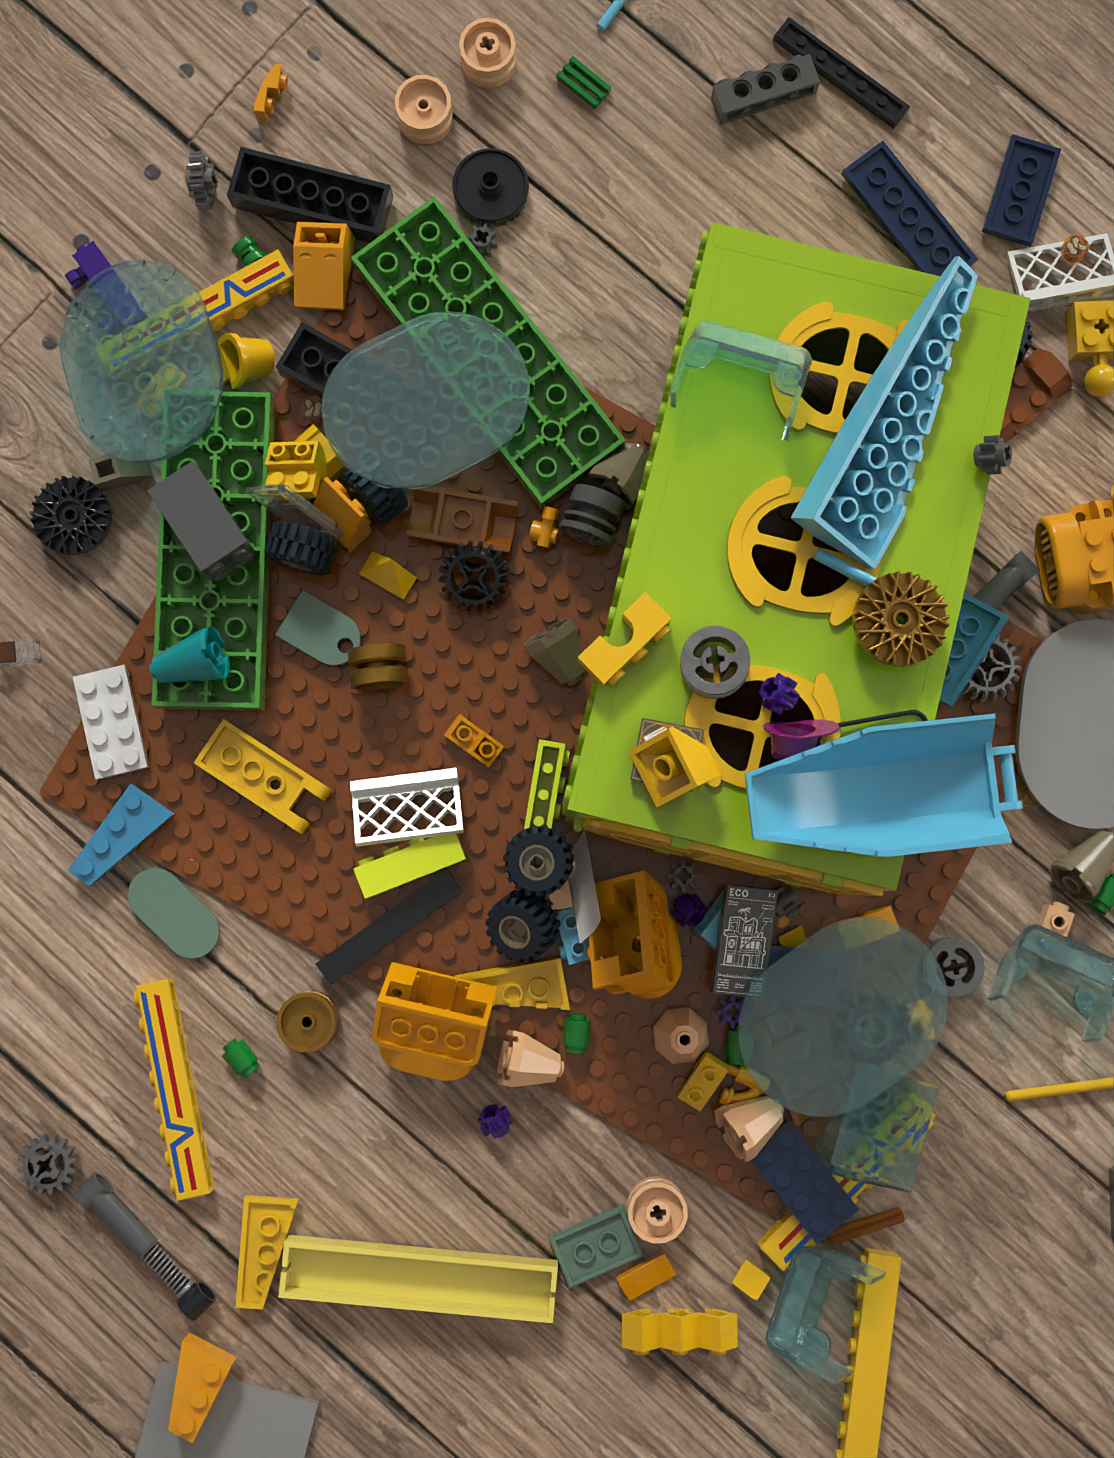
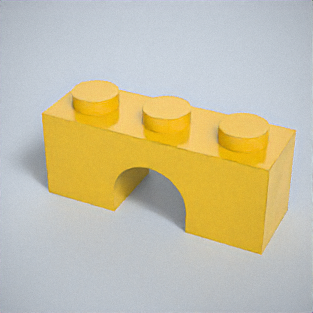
M646 592L622 614V619L632 630L633 637L628 644L620 647L612 646L599 636L577 657V662L603 688L608 683L614 686L626 674L623 668L629 662L638 663L648 653L645 647L653 639L658 643L671 630L668 625L672 618Z

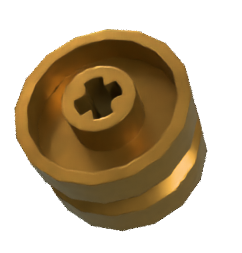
M395 643L372 644L347 650L348 664L354 668H361L350 673L351 689H385L409 683L408 669L402 666H395L406 660L405 645Z
M308 990L293 995L283 1003L277 1014L276 1027L279 1037L286 1046L296 1052L309 1053L320 1050L334 1039L339 1030L341 1017L338 1006L331 997L320 991ZM307 1017H310L312 1020V1025L309 1024L308 1026H306L304 1020H306Z

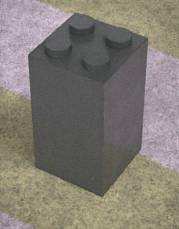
M194 461L147 490L199 570L209 580H221L230 573L229 570L237 564L242 566L253 558L252 555L256 553L255 549Z

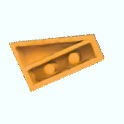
M190 1332L185 1336L181 1344L168 1431L193 1443L203 1427L237 1357Z

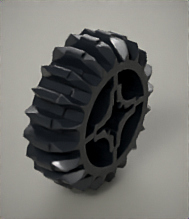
M469 540L467 543L468 549L465 548L463 543H459L457 545L459 552L451 548L449 554L452 558L444 556L442 561L447 566H440L439 572L446 574L439 577V582L447 583L441 590L443 593L451 592L447 600L452 601L454 598H457L458 601L455 606L458 608L462 602L466 603V611H470L471 606L475 605L476 612H480L482 603L486 609H490V600L498 604L500 601L498 595L505 596L506 590L503 587L510 584L509 580L502 578L510 575V570L501 569L507 565V560L498 561L497 559L502 555L501 551L493 555L491 551L494 546L490 544L487 550L483 549V541H479L477 548H474V542ZM475 556L486 561L480 564H473L464 558ZM456 563L461 567L460 571L464 576L459 585L456 584L454 579ZM491 566L496 577L495 586L492 589L485 578V573ZM482 569L478 581L475 578L474 581L470 580L467 583L471 574L470 571H473L474 574L475 571L479 572ZM469 588H476L480 593L484 592L485 594L470 595L465 593V591Z

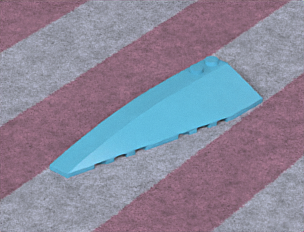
M959 256L954 257L885 355L846 418L791 516V519L809 534L871 570L876 569L904 518L907 509L904 506L907 492H912L915 479L912 478L917 462H921L924 450H922L925 435L930 434L944 385L941 384L944 372L950 369L952 358L949 356L954 341L959 340L962 330L960 329V320L962 314H966L978 278V274Z

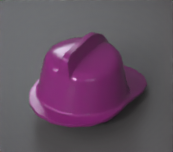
M815 719L789 723L770 722L764 724L763 728L771 733L772 757L776 760H783L815 748L819 737L837 732L839 724L833 721Z

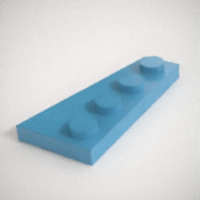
M966 593L963 595L939 702L950 708L958 700L1009 619L1008 615Z
M130 783L67 871L88 886L94 885L115 867L121 859L135 850L142 841L151 836L162 824L176 814L136 785Z

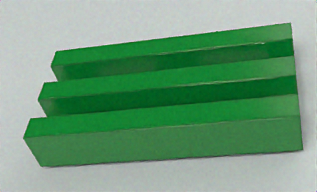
M574 56L569 59L568 64L566 63L563 66L562 71L559 70L556 74V79L594 109L611 92L609 84ZM567 74L571 75V76H572L574 79H576L584 88H586V89H588L589 91H591V92H592L595 96H597L598 98H597V99H594L591 95H589L586 91H584L581 87H579L576 83H574V82H573L570 78H568L566 75H567Z

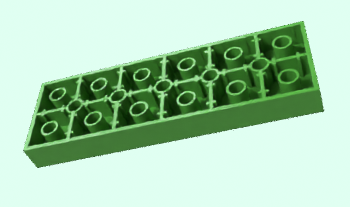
M435 196L351 257L354 269L541 510H543L544 506L550 505L574 487V485L586 478L594 465L625 445L626 440Z
M165 390L161 481L194 461L219 495L256 553L252 555L253 558L242 566L237 564L229 570L230 573L225 578L211 581L199 570L160 511L154 657L200 629L214 627L219 632L226 646L221 648L223 657L227 655L229 657L230 671L229 675L221 680L161 683L153 678L152 706L155 708L265 711L270 559L264 552L271 533L272 499H267L263 491L269 471L265 466L270 442H274L275 400L270 392Z

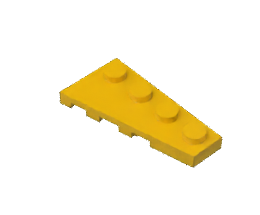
M560 956L455 975L457 978L496 986L497 991L493 1006L496 1004L509 1005V1007L531 1006L541 1009L549 1007L570 1010Z
M244 1196L235 1308L263 1310L299 1198Z

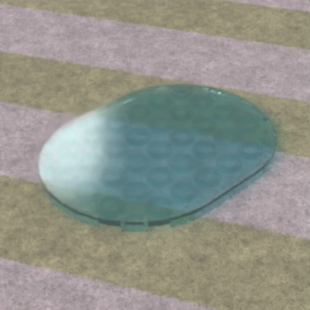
M145 260L121 262L96 274L85 284L86 287L78 297L73 298L65 314L67 318L63 331L60 333V356L78 422L87 437L113 457L134 463H151L168 459L184 451L208 428L221 400L223 367L206 306L195 286L176 269L163 263Z
M450 311L425 314L359 345L337 364L328 378L322 398L324 431L338 459L354 474H358L371 481L372 484L390 489H418L431 486L493 455L514 437L527 412L530 395L528 371L524 359L515 344L493 324L479 317L461 312Z
M861 917L844 919L821 928L763 971L754 981L744 999L739 1015L738 1037L740 1052L749 1074L760 1089L771 1099L783 1107L800 1114L827 1117L842 1115L863 1107L920 1065L937 1045L946 1023L948 1011L947 987L942 970L932 952L918 937L892 922L877 918Z

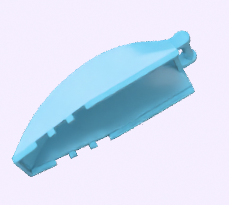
M995 714L868 727L745 773L752 839L880 857L1012 843L1008 829L1001 816V811L1023 808L1022 801H1018L1012 754L1015 753V745L992 747ZM999 755L1004 803H999L993 757Z

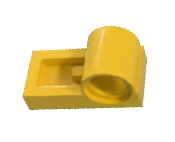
M705 1051L698 1060L692 1074L679 1091L678 1098L701 1112L729 1071L730 1066L710 1052Z

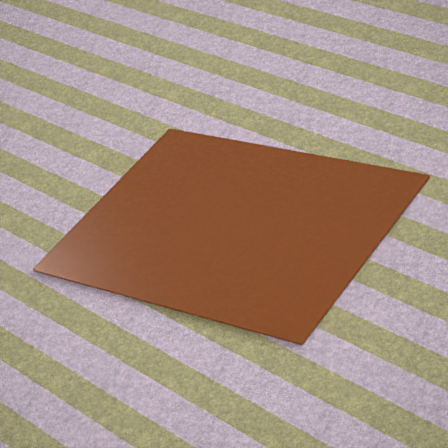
M352 265L345 310H325L315 329L439 397L441 408L415 451L284 379L274 396V442H294L314 424L340 453L349 467L365 454H369L382 462L402 486L408 500V507L383 527L371 521L369 525L372 533L351 553L338 542L329 573L326 575H314L297 571L270 560L265 711L158 709L152 706L153 677L150 672V664L154 657L155 596L113 666H127L150 768L95 780L84 726L81 720L41 787L40 794L99 828L130 783L136 785L176 815L142 841L135 850L323 958L447 869L462 892L349 972L381 990L392 962L453 977L459 974L518 964L514 958L510 961L505 959V954L500 955L495 945L492 947L489 942L492 940L491 936H487L486 930L489 929L485 925L486 919L489 918L487 914L493 908L492 906L513 890L517 891L514 888L516 886L514 882L510 883L507 879L509 877L508 872L504 873L503 866H505V861H503V855L506 853V847L512 838L524 830L539 739L566 744L565 751H570L568 767L562 766L561 777L566 778L563 793H558L556 803L561 804L559 820L553 819L552 828L554 827L559 830V834H564L567 837L566 841L568 844L571 843L572 847L583 833L584 829L580 832H575L573 829L574 824L565 822L566 816L561 815L593 681V677L585 670L581 674L582 679L570 686L568 683L561 684L527 653L523 644L535 634L543 633L547 630V627L567 617L572 620L576 627L581 653L599 636L603 638L636 502L630 510H624L619 522L607 521L616 528L615 535H609L613 538L611 547L606 548L582 543L561 530L559 531L557 543H552L551 548L539 546L537 542L530 541L531 525L534 520L542 522L543 510L539 508ZM584 386L626 440L625 444L638 443L646 449V454L648 455L655 425ZM306 399H311L313 405L316 402H322L323 410L319 417L312 416L311 418H306L304 416V411L307 409L305 405ZM340 476V477H338L336 480L339 481V482L342 484V480H341V476ZM587 476L586 478H584V479H583L582 481H580L578 484H586V485H588V484L586 483V480H587V478H588L589 476ZM415 484L519 501L510 553L501 552L502 555L497 559L498 561L507 560V565L501 569L510 570L509 576L502 577L509 580L510 584L503 587L506 590L505 596L498 595L500 599L498 604L490 600V609H486L482 603L480 612H476L475 605L471 606L470 611H466V603L462 602L458 608L455 606L458 601L457 598H454L452 601L447 600L451 592H442V587L447 583L439 582V577L446 574L439 572L440 566H447L442 561L444 556L452 558L449 554L451 548L457 552L459 551L456 545L406 536V530L411 517ZM574 487L547 506L561 510L556 528H559L561 520L566 519L564 517L565 510H577L569 504V498ZM295 498L272 499L271 530L274 522L287 521L314 528L330 535L336 540L311 512L316 498H313L308 503ZM798 504L783 505L767 513L759 521L758 531L762 534L786 540L799 541L802 537L803 528L791 519ZM813 536L812 542L814 546L840 552ZM762 545L753 546L752 558L759 573L775 588L787 591L790 587L796 556L790 552ZM372 551L394 560L417 577L405 600L400 599L359 575L360 570ZM475 556L464 558L473 564H480L486 561ZM810 558L807 561L801 594L805 597L822 596L840 588L849 578ZM456 563L454 579L456 584L459 585L464 576L460 571L461 567ZM492 566L485 573V578L489 582L488 585L491 589L495 586L496 581ZM482 569L479 572L475 571L474 574L473 571H470L471 574L467 583L470 580L474 581L475 578L478 581ZM469 588L465 591V593L470 595L485 594L484 592L480 593L476 588ZM303 590L351 618L360 630L361 646L387 643L405 645L406 660L395 666H402L408 669L409 683L385 689H351L350 673L361 668H354L348 663L342 666L325 665L278 638L275 634ZM1009 621L1006 622L999 633V641L1001 642L1008 638L1009 643L1007 647H1016V650L1012 652L1013 657H1021L1019 661L1014 662L1015 665L1022 667L1021 671L1014 672L1020 678L1017 682H1011L1014 685V689L1011 691L1006 690L1007 695L1003 698L997 695V700L993 702L988 697L985 702H980L979 695L976 699L970 700L969 695L971 691H968L966 694L959 696L952 708L939 702L935 720L995 714L992 747L1015 745L1022 676L1029 658L1043 641ZM344 639L339 643V651L342 653H347V650L353 648V642L349 639ZM993 650L994 658L997 661L1003 662L999 654ZM983 662L979 665L981 666V669L984 668V672L991 669L989 665L986 664L987 662ZM1003 672L993 673L988 687L996 686L1000 682ZM973 674L971 680L979 685L976 675ZM744 682L735 693L717 699L715 710L719 713L752 721L757 720L763 697L759 694L763 682ZM798 697V701L793 709L783 710L781 715L772 711L770 722L789 723L814 720L808 706L800 697ZM458 714L505 746L489 768L444 736ZM223 719L332 789L325 801L305 789L291 809L292 812L310 823L303 835L194 764V761ZM711 724L709 727V737L718 755L734 769L745 771L754 740L753 734L749 731L725 725ZM771 737L765 740L759 768L780 761L772 757ZM1013 753L1012 758L1014 765V773L1016 777L1018 773V767L1016 763V755L1015 753ZM999 755L993 757L999 803H1001L1004 799L1000 759ZM456 768L460 785L464 833L457 835L467 860L365 899L353 869L359 866L358 861L373 856L374 860L384 857L383 851L398 846L399 850L409 847L408 841L411 840L356 847L350 781ZM273 780L271 788L273 790L279 789L280 781ZM454 791L443 792L438 799L448 805L454 798ZM416 795L411 802L421 808L429 798L424 795ZM397 798L389 799L384 806L394 812L401 805L402 801ZM372 802L359 803V808H364L366 811L376 806ZM433 803L426 810V813L435 819L443 808ZM407 806L398 816L409 822L417 812ZM380 809L377 817L374 819L379 825H382L390 815ZM447 813L440 823L444 826L457 825V818ZM421 816L413 826L418 830H424L431 822ZM394 820L386 830L392 834L399 833L404 825ZM374 826L364 827L361 830V838L372 836L378 829ZM585 830L594 883L644 870L663 886L670 914L671 911L675 910L673 905L677 897L682 894L692 896L694 893L697 894L706 906V909L703 910L705 914L723 892L724 884L773 890L779 886H782L784 890L789 887V885L783 884L782 881L673 854L668 856L656 853L652 849L617 841ZM977 847L904 855L897 890H884L883 896L835 895L802 886L801 888L790 886L802 902L797 906L800 912L789 919L788 925L784 928L776 927L779 923V918L775 914L771 944L779 945L776 940L778 936L801 925L809 943L804 948L844 954L838 1008L800 1003L842 1096L861 1062L846 1055L845 1051L839 1047L838 1039L835 1038L836 1026H834V1022L839 1016L837 1015L839 1009L842 1010L843 1004L853 1000L854 997L864 995L879 996L891 1001V1004H893ZM681 859H684L685 866L688 867L694 863L695 867L692 871L694 874L700 875V877L694 878L692 881L696 888L687 885L685 893L681 892V886L679 885L673 889L670 888L674 881L672 878H666V875L672 874L674 871L670 864L679 867ZM681 868V873L676 874V879H681V884H685V879L690 878V874L685 873L684 868ZM891 905L900 930L879 940L846 950L837 927L838 922L859 917L867 911ZM676 920L679 929L682 970L676 985L661 997L644 999L630 992L612 994L605 988L595 990L593 989L590 960L569 965L568 959L562 961L561 958L570 1010L549 1007L541 1009L531 1006L509 1007V1005L496 1004L492 1006L491 1017L482 1049L499 1058L503 1040L509 1041L511 1037L506 1035L508 1030L525 1033L560 1054L561 1061H564L562 1076L557 1077L555 1082L543 1083L544 1085L773 1216L779 1214L784 1205L782 1199L751 1160L745 1162L744 1158L739 1159L722 1136L726 1133L724 1126L718 1128L715 1122L714 1111L723 1106V1104L719 1103V1099L725 1087L728 1089L733 1088L734 1094L747 1091L750 1088L734 1081V1076L727 1073L700 1112L679 1099L678 1093L692 1074L702 1054L695 1062L672 1064L655 1049L653 1025L660 1019L665 1010L689 1007L707 1022L709 1045L703 1053L708 1051L729 1064L725 1050L728 1029L731 1028L730 1022L727 1021L721 1025L719 1022L723 1016L722 1014L715 1013V1010L722 1007L719 999L725 1002L730 1001V995L710 992L715 950L692 931L695 926H688L686 924L682 927ZM559 933V936L555 938L556 941L553 945L532 961L556 956L561 957L558 945L563 944L561 934ZM734 995L735 1002L742 998L745 1000L742 1008L749 1010L750 1013L744 1014L742 1019L745 1021V1025L750 1027L751 1024L769 1014L798 1004L795 1002ZM731 1005V1008L726 1010V1014L730 1015L731 1019L734 1018V1014L739 1013V1010L734 1005ZM571 1012L585 1013L586 1018L591 1019L589 1046L586 1047V1053L564 1051L565 1045L562 1044L564 1018L570 1017ZM682 1035L679 1040L680 1043L685 1042L688 1035ZM755 1036L752 1059H749L746 1066L771 1076L766 1092L762 1093L759 1097L769 1096L773 1100L777 1099L784 1109L782 1114L783 1122L778 1129L790 1121L813 1150L836 1107L809 1117L802 1124L795 1126Z

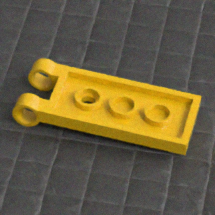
M225 719L221 721L194 761V764L302 835L310 823L292 812L291 809L303 791L307 789L324 801L332 791V789ZM273 780L280 781L279 789L273 790L271 788Z

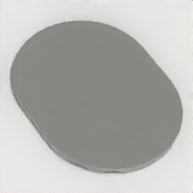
M1107 619L1077 621L1047 636L1029 658L1020 687L1015 739V755L1019 774L1022 775L1028 793L1039 806L1055 819L1084 829L1114 827V621Z

